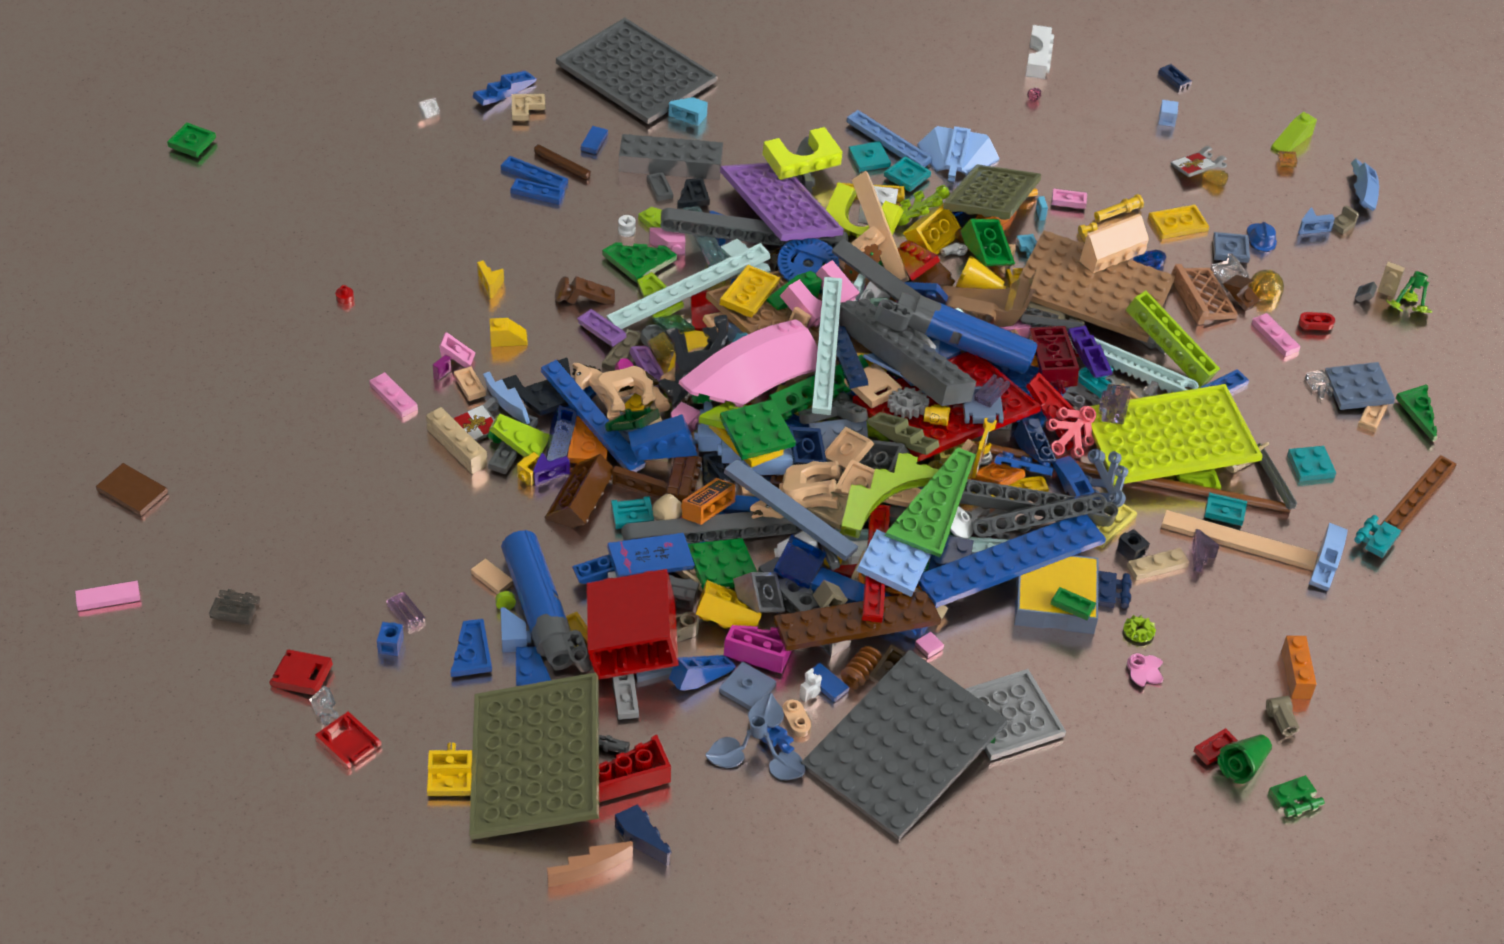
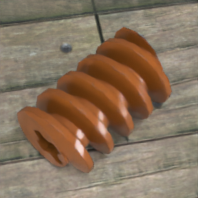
M862 647L841 671V679L847 686L857 690L859 686H863L866 683L869 675L883 656L872 647Z

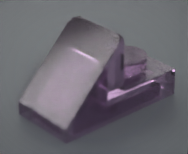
M1195 529L1192 539L1193 571L1199 572L1202 571L1203 564H1207L1208 558H1216L1219 550V545L1200 529Z

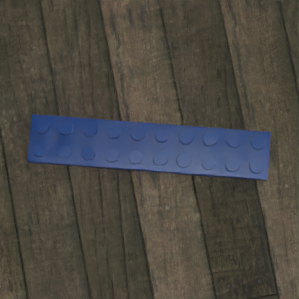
M1087 514L1067 518L923 572L918 585L927 593L937 608L1105 544L1106 538Z

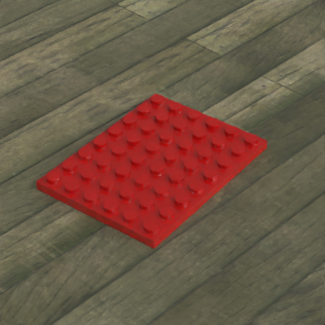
M969 352L947 359L952 364L957 365L964 373L969 374L976 381L975 387H1000L1004 419L1003 423H999L998 415H996L997 422L994 430L1040 412L1041 405L986 359ZM903 378L895 380L902 387V390L905 387H908V389L915 388V391L920 390L916 386H910ZM887 387L876 392L875 394L878 396L886 392ZM858 395L853 396V403L866 408L869 418L879 412L890 415L895 413L890 412L888 401L871 408ZM927 395L929 407L934 406V404L940 405ZM962 403L946 405L950 407L947 426L924 422V415L920 414L919 418L912 416L909 419L905 416L904 418L908 419L909 426L923 429L925 437L937 439L939 442V447L928 455L908 450L911 455L918 457L917 461L919 462L965 443L967 439L972 440L982 436L985 431L983 424H973L972 416H969V424H965Z

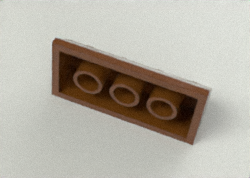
M601 454L575 464L544 518L570 528L585 525L589 521L590 513L596 508L598 499L604 494L606 485L612 480L611 476L614 468Z

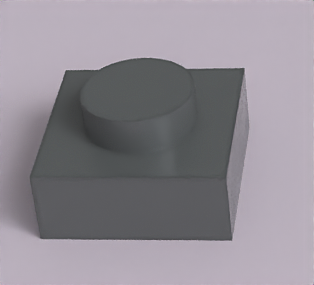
M1375 282L1359 286L1355 299L1358 302L1372 299L1377 289Z

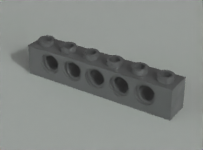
M778 556L758 567V572H777L784 608L789 613L820 608L813 597V591L806 587L800 577L795 575L789 569V566L782 562ZM851 640L820 646L832 657L850 647Z

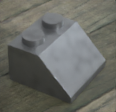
M751 572L733 579L737 598L755 612H785L777 572Z

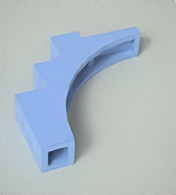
M711 402L703 403L700 415L713 409ZM702 423L698 425V431L694 432V442L698 444L699 452L718 451V456H721L722 463H733L738 459L751 468L708 427L709 425ZM791 448L784 449L782 456L754 466L751 469L759 475H784L787 468L793 465Z

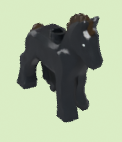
M727 315L716 316L714 318V327L702 328L704 335L713 343L709 350L688 352L685 333L680 334L678 328H671L665 331L667 339L674 346L676 355L675 381L661 379L658 385L669 398L668 402L671 403L673 410L681 402L686 404L692 398V394L678 384L679 380L710 356L729 345V322Z

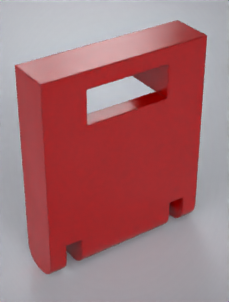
M288 649L269 683L275 688L316 696L333 665L331 657ZM317 666L319 673L315 680H310L309 678Z
M349 711L315 734L316 742L346 770L351 768V763L355 765L372 753L375 747L381 746V741ZM342 726L347 728L344 732H342L337 737L332 739L331 734L334 733L336 730H338Z

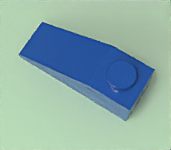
M723 655L678 657L679 666L673 667L669 679L679 690L697 689L735 670L736 666L728 657Z

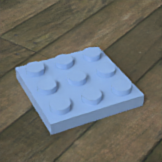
M876 530L856 571L911 597L931 555L886 537L884 532Z

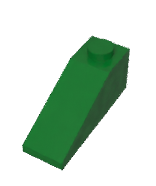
M812 271L799 274L771 294L766 301L777 311L788 308V305L780 295L789 285L798 280L805 285L814 297L818 298L822 280Z

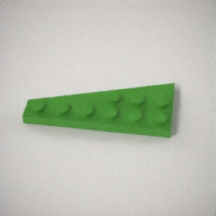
M957 447L884 536L941 557L976 454Z

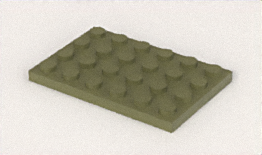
M976 164L944 201L943 209H949L951 212H966V214L970 215L980 214L984 217H999L1002 220L1010 219L1041 181V174Z

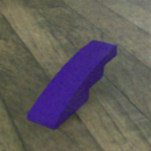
M1087 327L1069 328L1068 335L1080 359L1094 378L1112 375L1113 372L1101 345H1097L1094 336L1089 334Z

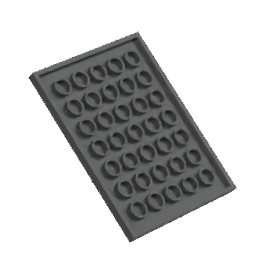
M627 18L621 19L556 58L557 65L647 124L667 113L670 101L691 98L717 81V75Z
M909 650L805 757L801 764L817 779L897 840H900L1007 725L1008 719Z

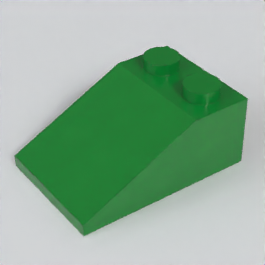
M970 219L960 230L965 245L984 266L1015 265L999 219Z

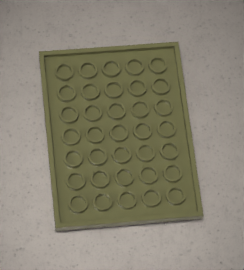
M597 673L476 693L474 695L469 829L471 839L599 819Z

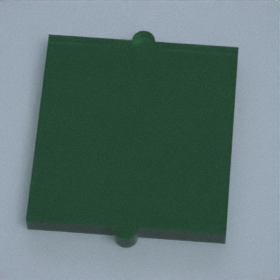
M665 315L664 317L653 318V322L665 331L671 328H678L679 333L695 331V327L680 315Z

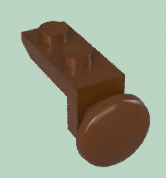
M563 276L555 290V300L557 302L566 300L568 303L574 304L580 295L603 304L615 303V289L575 276L571 284H569V278Z

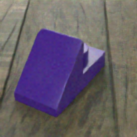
M542 452L533 470L534 485L537 486L570 474V460L568 457L564 456L549 462Z

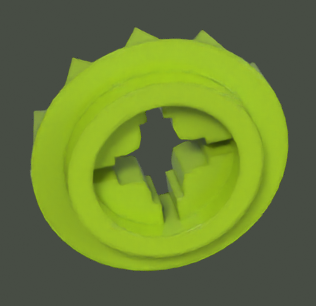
M1133 615L1130 619L1127 618L1123 626L1126 636L1136 642L1150 641L1156 632L1155 623L1150 622L1149 618H1142V615L1139 617ZM1144 626L1143 629L1141 628L1136 631L1137 627Z

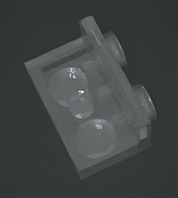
M1233 253L1228 254L1227 261L1211 265L1213 274L1222 286L1235 275L1249 278L1248 272Z

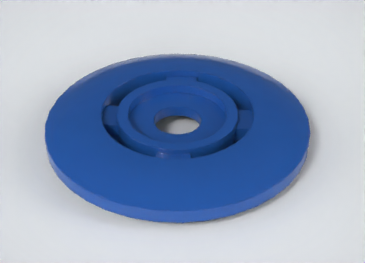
M795 239L789 241L781 248L778 254L777 265L781 275L789 282L795 276L808 271L816 274L822 267V263L827 264L833 260L839 267V259L832 253L833 248L819 239ZM798 254L794 259V263H792L791 259ZM811 260L813 266L806 267L803 261Z

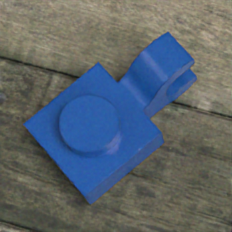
M780 726L767 727L773 747L778 744L786 754L794 750V747L789 745L794 739L787 735L786 729ZM765 737L759 739L768 744Z

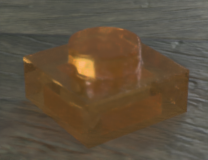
M1279 151L1278 160L1280 167H1297L1296 152Z

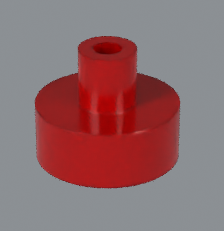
M342 285L335 292L336 301L340 304H349L354 300L353 289L346 285Z

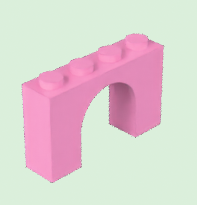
M833 260L822 266L816 273L822 280V288L824 277L842 278L841 302L853 301L860 293ZM800 280L789 285L780 297L792 311L794 307H799L811 315L807 329L812 326H819L822 301L814 297Z

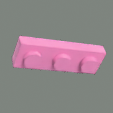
M1267 313L1253 318L1252 325L1284 357L1299 351L1300 345Z
M385 372L369 380L370 386L402 418L418 409L417 403Z

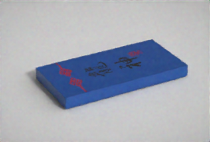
M684 533L611 542L607 545L617 578L667 569L668 573L691 570L695 566Z

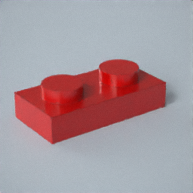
M1225 728L1196 745L1193 752L1208 766L1218 759L1222 747L1238 740Z

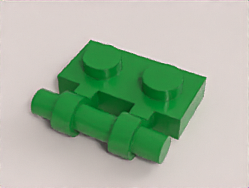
M1306 775L1272 786L1268 791L1279 809L1287 806V809H1284L1286 817H1297L1302 815V812L1317 810L1319 806L1325 804L1322 797L1314 798L1317 790Z

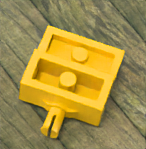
M450 742L447 744V750H429L427 796H471L472 750H456V744L453 742L452 749Z

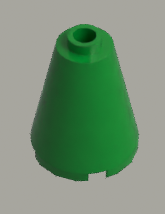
M1259 734L1227 744L1220 749V755L1217 759L1219 768L1227 778L1231 777L1234 779L1235 783L1245 784L1255 776L1271 752L1272 743L1268 737Z

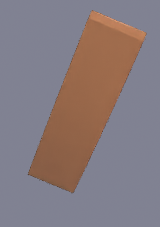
M633 842L589 847L588 855L568 857V865L548 867V887L573 883L618 866L633 857Z

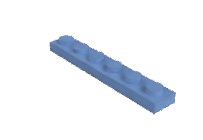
M857 110L847 117V123L873 140L880 141L884 147L901 158L906 156L923 167L932 163L930 155L861 111Z

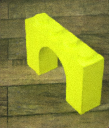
M825 127L810 130L808 144L814 151L811 155L800 156L791 153L784 146L780 138L764 141L763 156L779 180L841 165L843 151Z
M838 182L826 211L840 224L848 236L851 234L856 236L855 239H857L869 229V225L859 227L850 223L849 210L857 193L854 188ZM885 200L882 210L893 235L903 214V209L901 206Z

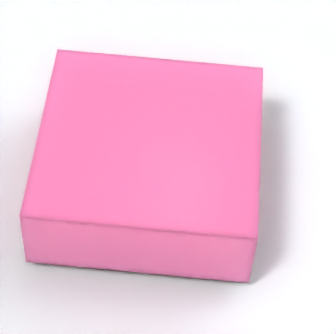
M932 632L915 641V646L927 658L944 648V644Z

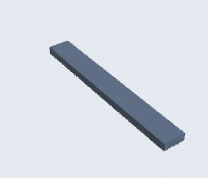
M735 460L725 468L724 474L844 561L857 551L858 546L740 460Z

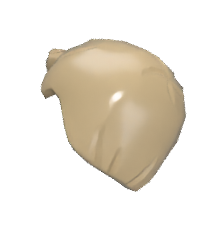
M671 494L663 495L653 505L652 513L655 520L680 519L682 503Z

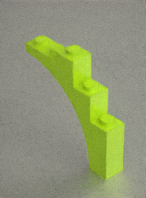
M899 453L894 473L886 469H875L870 489L863 485L851 484L840 533L859 539L866 520L882 502L904 490L925 487L939 469L931 468L926 464H916L918 457L909 453Z

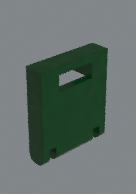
M650 407L638 411L627 409L624 413L606 422L605 429L607 432L636 428L642 429L660 418L658 408L650 409Z

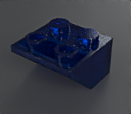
M791 535L773 571L783 578L794 581L798 586L809 589L827 553Z

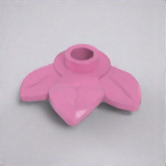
M1138 653L1128 658L1127 666L1131 670L1130 677L1137 685L1143 687L1146 682L1151 684L1163 682V677L1157 669L1163 664L1161 659L1156 656H1143Z

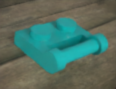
M650 496L627 501L611 500L615 529H621L629 523L655 521Z

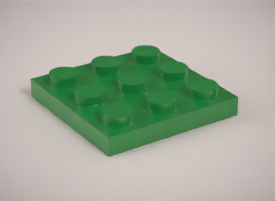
M774 400L720 413V419L741 460L795 447L796 441Z
M743 538L688 544L695 565L696 576L701 583L702 590L707 580L723 587L735 588L734 578L751 572H757Z

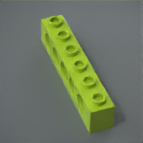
M1147 291L1136 296L1126 308V311L1181 370L1190 379L1198 383L1199 388L1211 381L1220 370L1214 361Z

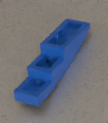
M527 71L501 75L500 81L488 83L485 90L474 91L472 98L481 105L494 103L510 97L511 94L522 91L536 82V78Z

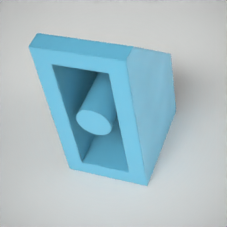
M694 97L670 101L669 116L699 126L707 116L708 102Z

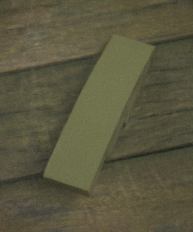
M879 412L867 420L868 424L896 443L904 444L910 450L928 455L939 447L937 439L925 437L923 429L909 426L908 419Z

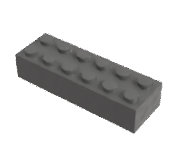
M622 134L618 172L642 174L663 172L666 176L720 180L723 142Z

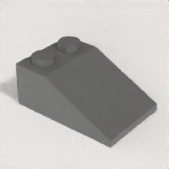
M872 440L874 445L859 463L873 469H886L894 473L898 454H910V452L902 443Z

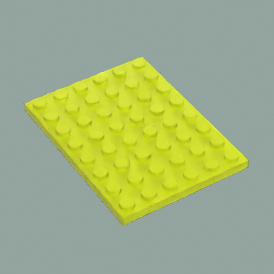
M1226 384L1090 406L1096 412V418L1091 423L1092 436L1097 448L1105 453L1104 464L1108 471L1111 464L1108 460L1109 454L1115 451L1121 455V461L1118 463V466L1122 465L1128 469V475L1125 477L1124 484L1262 461V453ZM1116 475L1113 481L1114 485L1116 484L1118 476Z

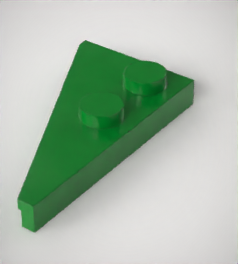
M1425 384L1397 393V401L1431 441H1436L1437 427L1434 426L1433 420L1435 417L1430 404L1431 398L1428 397L1427 393L1428 385Z

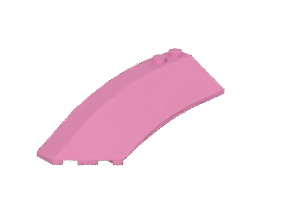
M795 319L757 330L724 347L679 380L678 384L692 395L698 396L701 393L710 396V400L722 403L727 400L741 408L755 397L787 380L816 371L818 346L810 331L800 321Z

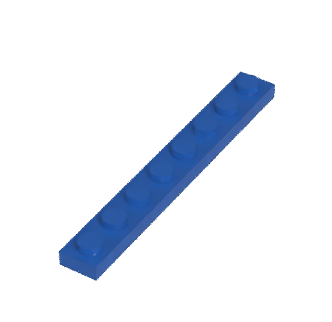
M557 360L541 367L540 372L623 468L634 472L645 468V461H637L631 445L619 431H606L605 423L609 421L607 417Z

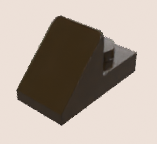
M890 645L869 675V679L878 683L906 653Z

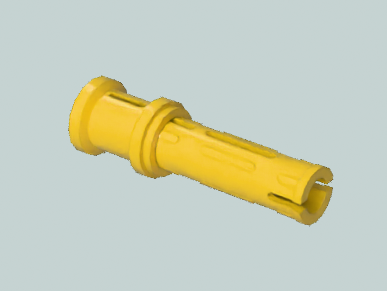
M1139 194L1134 195L1130 199L1125 198L1119 204L1094 212V218L1097 222L1121 213L1128 214L1137 208L1142 209L1144 207L1143 198Z

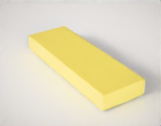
M1123 504L1121 507H1117L1118 514L1111 526L1097 525L1096 527L1106 538L1105 544L1099 546L1104 548L1137 517L1136 511Z

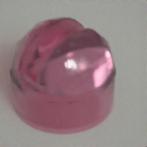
M1034 87L1027 92V96L1031 101L1036 102L1040 99L1042 92L1039 88Z

